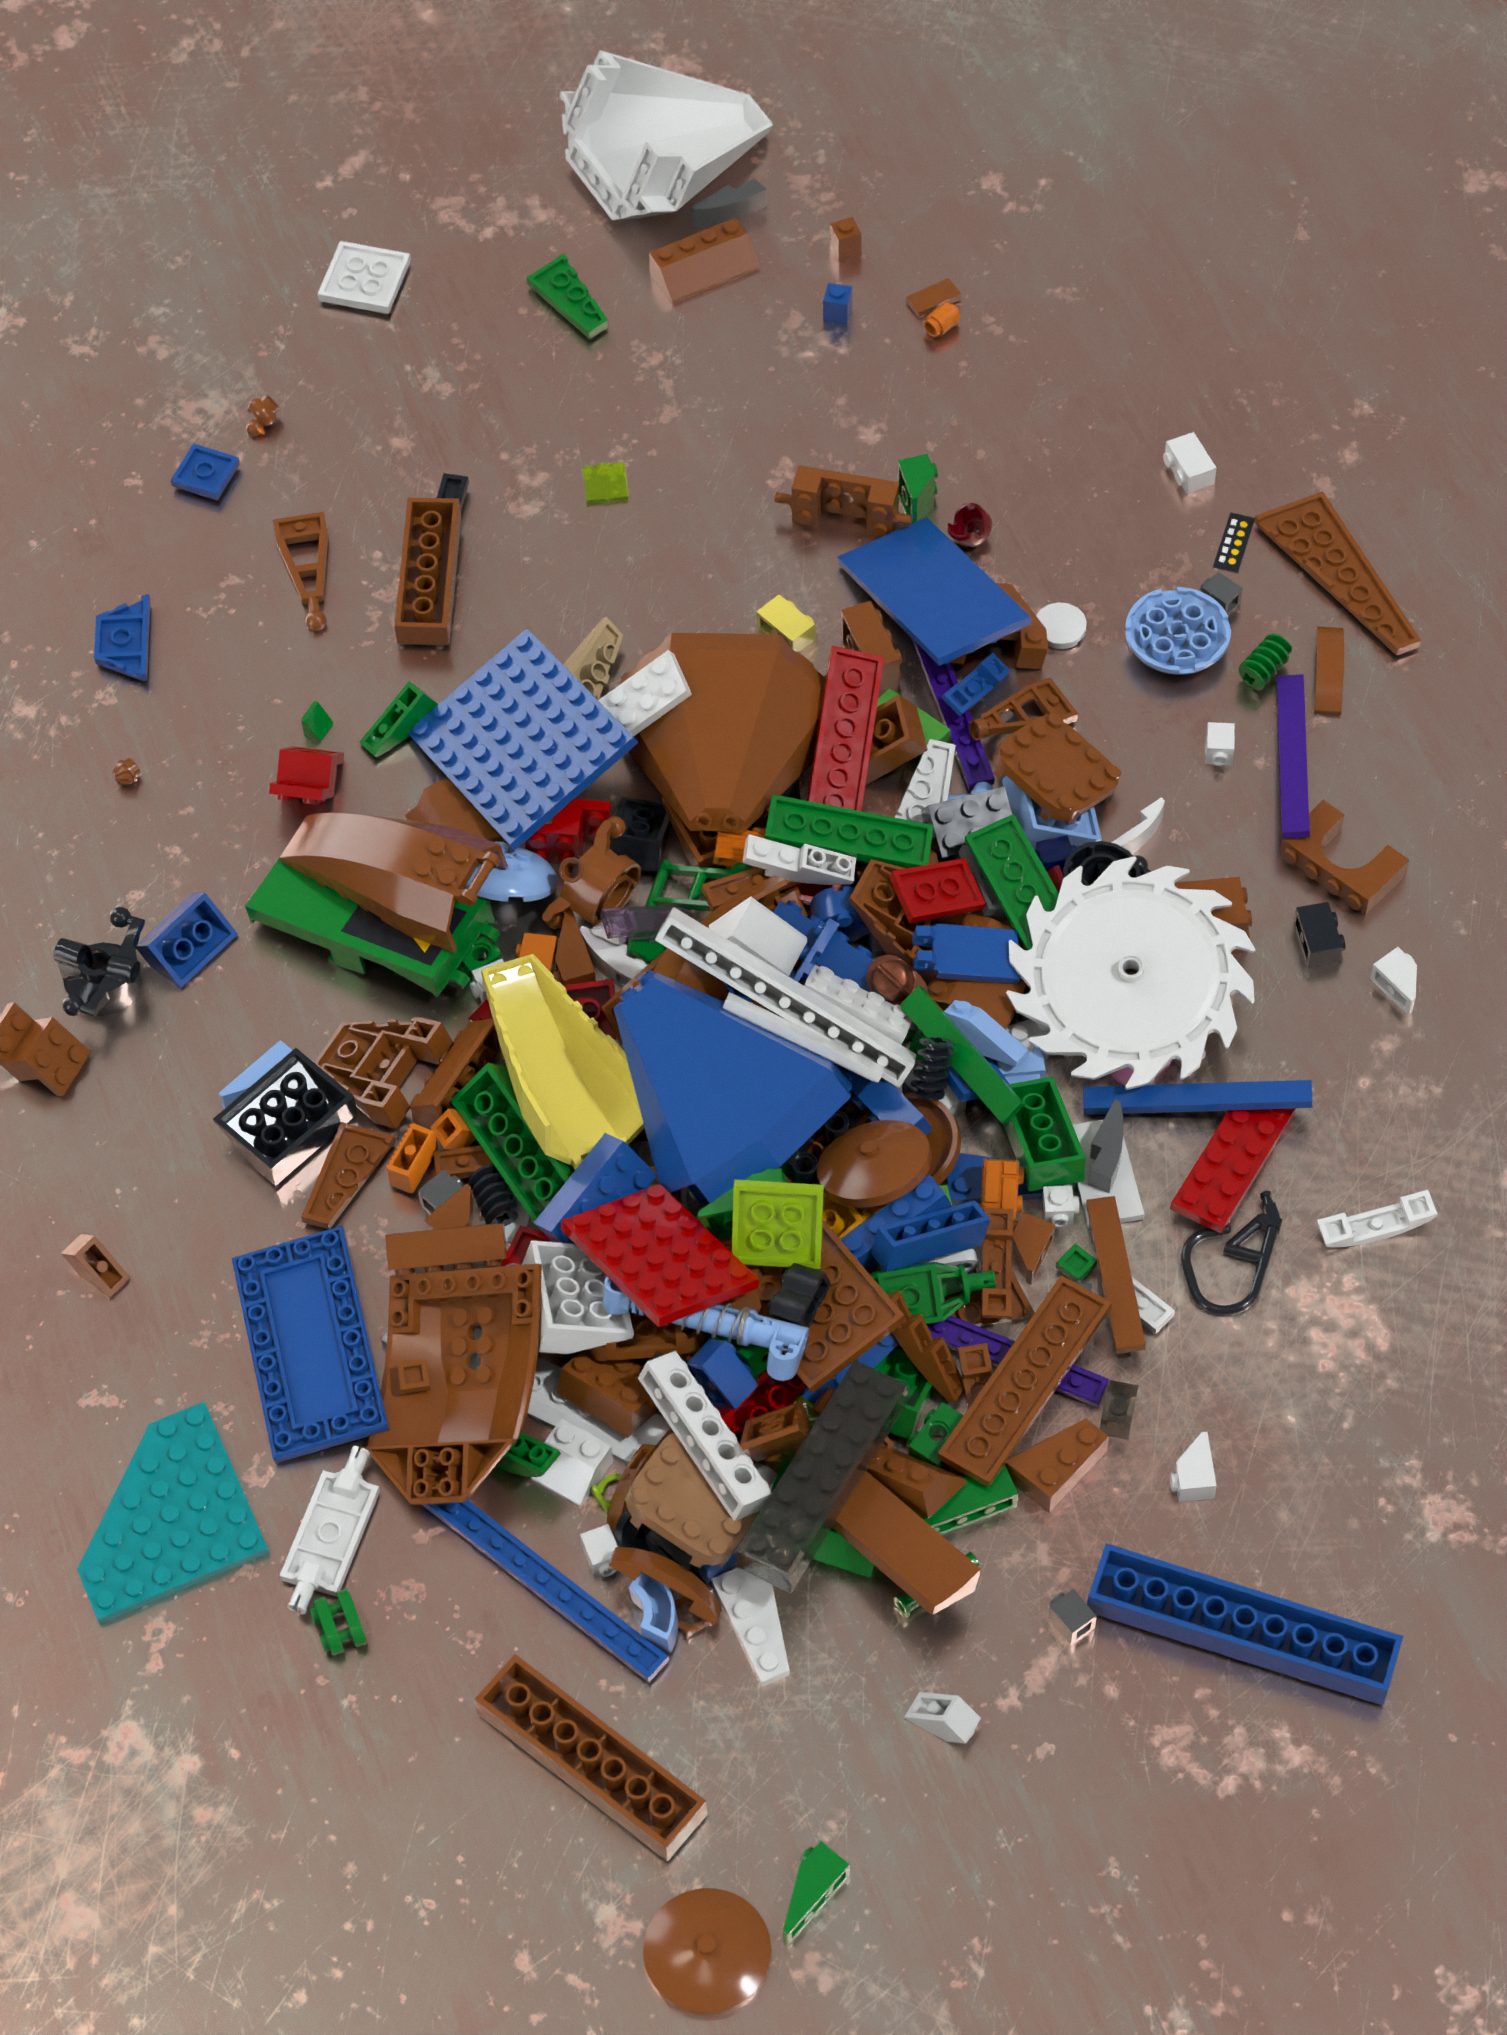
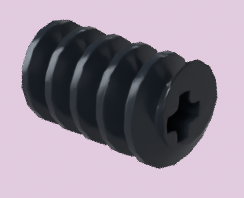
M939 1037L920 1038V1043L927 1047L920 1048L917 1051L924 1059H916L915 1064L922 1067V1069L913 1071V1075L920 1078V1080H912L911 1086L918 1089L915 1094L921 1098L941 1100L945 1096L943 1089L947 1087L946 1078L949 1077L950 1071L948 1068L952 1063L950 1057L953 1056L954 1049L952 1047L955 1044L948 1039Z
M488 1164L473 1172L469 1177L468 1185L471 1187L473 1197L476 1199L481 1215L485 1219V1224L504 1223L507 1226L513 1223L518 1218V1213L514 1212L517 1208V1203L512 1200L513 1195L508 1191L509 1186L504 1182V1178L495 1165Z

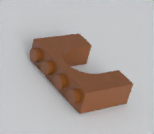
M1322 800L1309 813L1310 837L1282 839L1280 855L1287 863L1301 869L1307 877L1315 879L1325 886L1331 894L1337 895L1346 901L1352 909L1366 915L1406 876L1409 859L1387 845L1372 861L1360 868H1342L1330 862L1322 849L1342 830L1345 814L1325 800Z

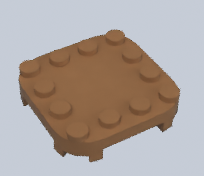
M671 1433L661 1442L634 1479L624 1500L632 1516L630 1522L639 1529L643 1523L691 1555L693 1558L690 1564L701 1568L702 1564H720L723 1566L731 1558L762 1512L760 1510L742 1519L733 1521L675 1433Z

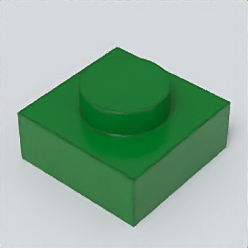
M1076 1243L1056 1262V1268L1076 1282H1081L1097 1266V1260Z

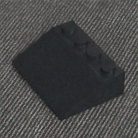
M295 1048L214 1117L213 1121L253 1167L276 1186L337 1133L341 1122L348 1123L358 1112L355 1097L300 1050Z

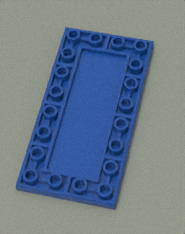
M927 517L912 523L911 526H905L837 557L838 564L939 666L948 664L955 658L972 653L977 648L988 643H994L999 638L1018 632L1031 624V616Z
M343 1226L232 1258L272 1457L275 1464L390 1430Z

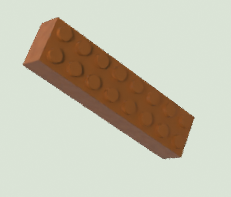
M516 1654L512 1656L474 1699L478 1715L667 1862L708 1815L707 1801Z

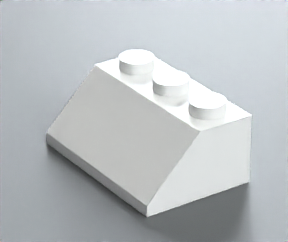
M751 896L709 925V929L787 976L790 975L807 943L806 936Z

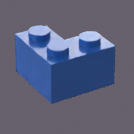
M709 1339L686 1364L695 1374V1380L703 1387L705 1395L713 1406L737 1409L759 1384L752 1376V1369L740 1361L736 1355L735 1347L726 1340Z

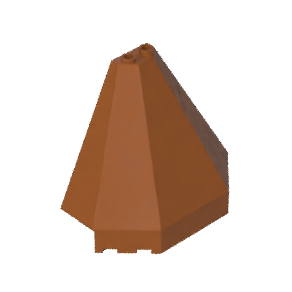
M671 633L655 650L652 649L640 659L638 665L631 671L625 672L621 676L620 684L669 650L674 653L692 695L636 734L634 738L638 744L628 753L690 831L745 832L770 807L772 794L781 796L813 763L826 675L823 676L814 668L813 663L799 651L795 652L779 634Z

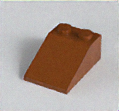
M802 1401L746 1420L740 1444L742 1451L755 1461L765 1459L766 1462L781 1457L782 1452L791 1449L794 1452H798L808 1448L810 1443L813 1442L814 1431Z

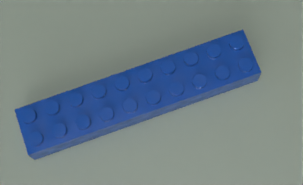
M1107 1543L1105 1544L1087 1600L1088 1607L1096 1615L1380 1705H1384L1403 1640L1402 1635Z

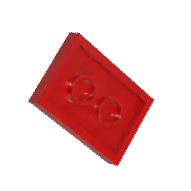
M965 858L892 871L889 876L909 923L982 910L986 904Z

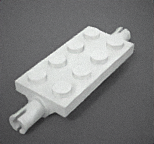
M353 1446L346 1466L340 1472L322 1471L280 1573L281 1581L296 1585L292 1598L287 1605L288 1609L293 1612H297L299 1608V1614H306L314 1591L338 1597L336 1592L341 1590L380 1493L379 1486L367 1483L361 1475L370 1456V1452L365 1448H361L359 1453V1447Z

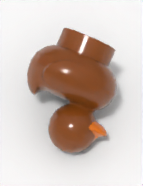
M267 394L262 398L252 399L247 407V411L257 418V420L249 421L246 427L247 433L252 437L265 435L264 426H271L276 421V412L280 407Z

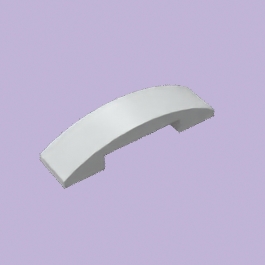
M1161 797L1141 810L1139 824L1111 843L1120 845L1130 851L1131 854L1138 851L1158 829L1163 818L1165 800Z
M1425 1190L1400 1197V1203L1349 1217H1346L1344 1212L1319 1219L1317 1224L1326 1247H1348L1402 1234L1433 1220L1438 1214L1429 1191Z

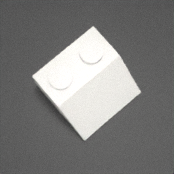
M561 1418L544 1442L558 1449L561 1455L543 1476L531 1477V1480L581 1508L591 1494L592 1485L596 1484L597 1486L613 1463L612 1446Z

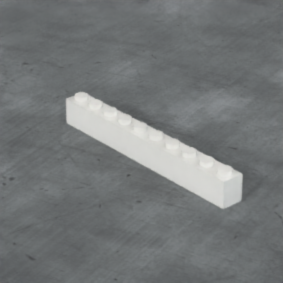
M673 907L655 938L657 942L784 1019L884 1066L881 1077L900 1088L914 1067L917 1054Z

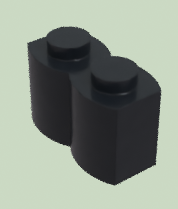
M793 1263L789 1270L783 1273L781 1279L782 1288L770 1299L768 1309L771 1318L810 1328L818 1307L826 1297L831 1283L827 1274L817 1269Z

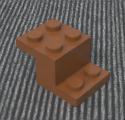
M15 1002L8 1003L0 1015V1065L18 1081L39 1079L55 1095L63 1096L91 1051L53 1017L32 1019Z

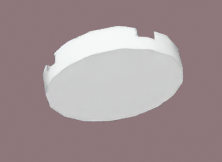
M1058 602L1048 604L1040 609L1036 615L1046 628L1048 647L1054 649L1072 648L1085 636L1086 618L1077 607L1069 603Z

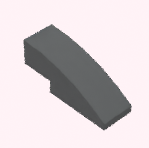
M755 178L737 189L728 184L691 207L692 225L695 227L710 226L723 223L735 217L740 219L755 213L767 206L766 188Z
M1116 1099L1095 1135L1090 1151V1158L1094 1159L1095 1162L1090 1169L1088 1185L1110 1193L1117 1176L1124 1133L1121 1104Z

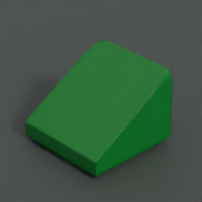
M317 701L311 704L301 718L304 736L318 742L324 739L333 726L332 719Z

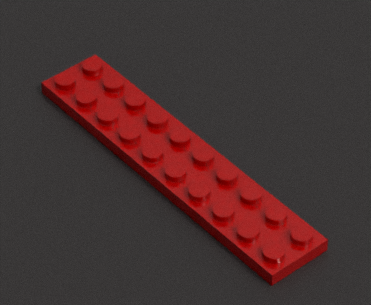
M837 646L831 647L807 801L862 811L884 657ZM802 883L794 886V888L798 887L801 893L799 898L802 904L811 905L812 898L821 891L833 887L834 891H843V886L850 887L851 884L823 885Z

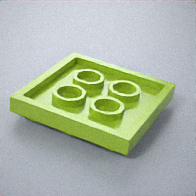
M734 1180L732 1253L744 1265L791 1267L793 1263H797L813 1269H820L824 1185Z

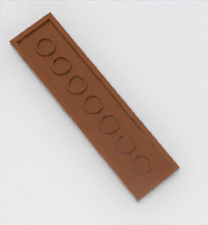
M1061 1275L938 1452V1459L983 1485L990 1487L1110 1311L1112 1302Z

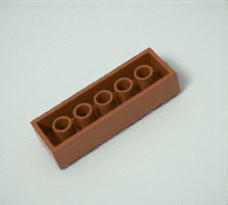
M407 497L394 625L397 644H450L461 526L459 499Z

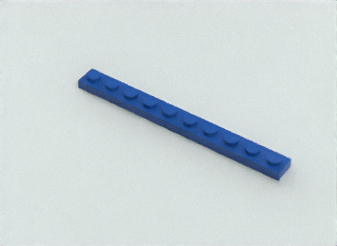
M468 1499L465 1503L422 1505L648 1683L669 1661L668 1655Z

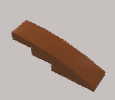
M900 1290L889 1292L888 1297L907 1319V1321L892 1331L893 1335L909 1359L928 1382L950 1403L955 1402L964 1391L963 1381L944 1338H932L922 1314L911 1315Z

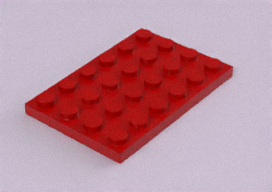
M661 1184L561 1221V1230L657 1327L664 1326L755 1290L759 1285V1278Z

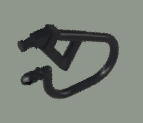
M1270 1191L1260 1193V1198L1263 1200L1264 1214H1258L1228 1240L1224 1247L1223 1254L1257 1262L1250 1291L1242 1301L1230 1305H1217L1208 1301L1199 1290L1190 1259L1192 1249L1200 1241L1229 1234L1231 1232V1220L1222 1234L1206 1228L1195 1232L1185 1241L1180 1254L1181 1266L1191 1297L1203 1310L1215 1315H1232L1247 1310L1257 1300L1276 1236L1280 1232L1283 1220L1280 1218L1276 1203L1271 1198ZM1258 1229L1266 1230L1260 1251L1240 1246Z

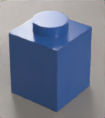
M828 283L823 299V321L847 325L852 310V286Z

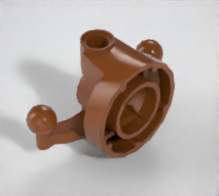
M613 816L601 824L597 830L593 846L580 859L567 858L561 863L559 873L565 882L560 897L553 901L542 915L543 920L550 928H561L564 912L569 909L579 914L593 926H596L613 914L619 913L632 896L641 876V867L628 856H618L609 849L610 837L618 838L625 832V822L620 817ZM577 864L579 866V874L574 878L572 869Z

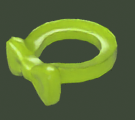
M621 1474L608 1475L601 1480L598 1487L596 1484L591 1487V1494L601 1504L606 1514H608L611 1500H606L602 1494L607 1484L620 1480Z

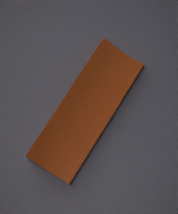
M853 1460L828 1483L807 1496L805 1505L931 1615L936 1614L975 1591L981 1569L856 1461Z

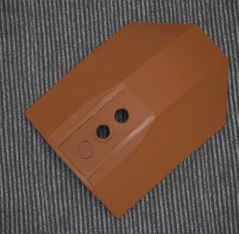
M542 1264L390 1276L388 1337L381 1386L390 1430L371 1435L367 1447L364 1448L370 1452V1456L411 1505L465 1503L518 1439L529 1409L538 1356ZM480 1325L482 1327V1334L479 1339L475 1340L474 1330ZM478 1353L481 1356V1364L477 1369L473 1370L470 1367V1358L473 1354ZM426 1358L431 1390L401 1394L397 1363Z

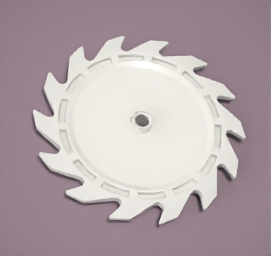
M1135 856L1113 861L1090 886H1085L1081 883L1083 867L1079 866L1063 879L1055 909L1051 912L1043 909L1038 896L1034 897L1026 914L1033 947L1030 950H1023L1015 942L1009 940L1010 964L1031 991L1028 994H1020L1009 990L1006 992L1017 1013L1050 1029L1047 1035L1029 1037L1028 1041L1046 1054L1084 1056L1087 1061L1071 1071V1076L1095 1080L1129 1067L1133 1069L1134 1073L1125 1086L1126 1090L1149 1085L1173 1059L1181 1061L1180 1079L1184 1080L1200 1067L1207 1037L1210 1033H1218L1225 1049H1229L1237 1031L1230 996L1233 993H1238L1251 1004L1255 1002L1253 980L1233 957L1231 952L1234 949H1240L1254 953L1256 949L1245 931L1211 914L1214 909L1231 907L1232 902L1214 890L1176 888L1174 884L1190 874L1189 869L1164 866L1139 877L1132 878L1128 873L1137 860ZM1130 968L1135 969L1137 973L1128 975L1124 971Z

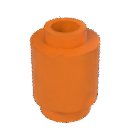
M943 303L927 315L926 320L923 322L926 332L934 338L944 335L960 322V311L954 304Z

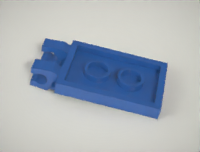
M937 923L932 927L916 926L915 932L912 934V945L933 946V952L917 950L916 957L913 959V969L936 971V978L1018 984L1020 975L1011 966L1009 961V940L1018 945V933L1016 930Z

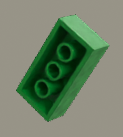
M1054 1077L1008 1084L1025 1103L1020 1111L1003 1126L1016 1160L1019 1161V1167H1024V1181L1028 1191L1040 1190L1048 1186L1083 1182L1086 1157Z

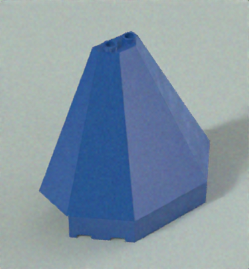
M652 970L647 971L638 979L640 984L634 988L632 986L619 996L621 1001L613 1007L659 1184L669 1193L688 1187L700 1205L711 1203L734 1187V1180H745L752 1174L761 1173L766 1169L779 1168L851 1098L849 1091L852 1090V1082L850 1080L853 1079V1076L848 1069L724 1010V1001L659 973H653Z

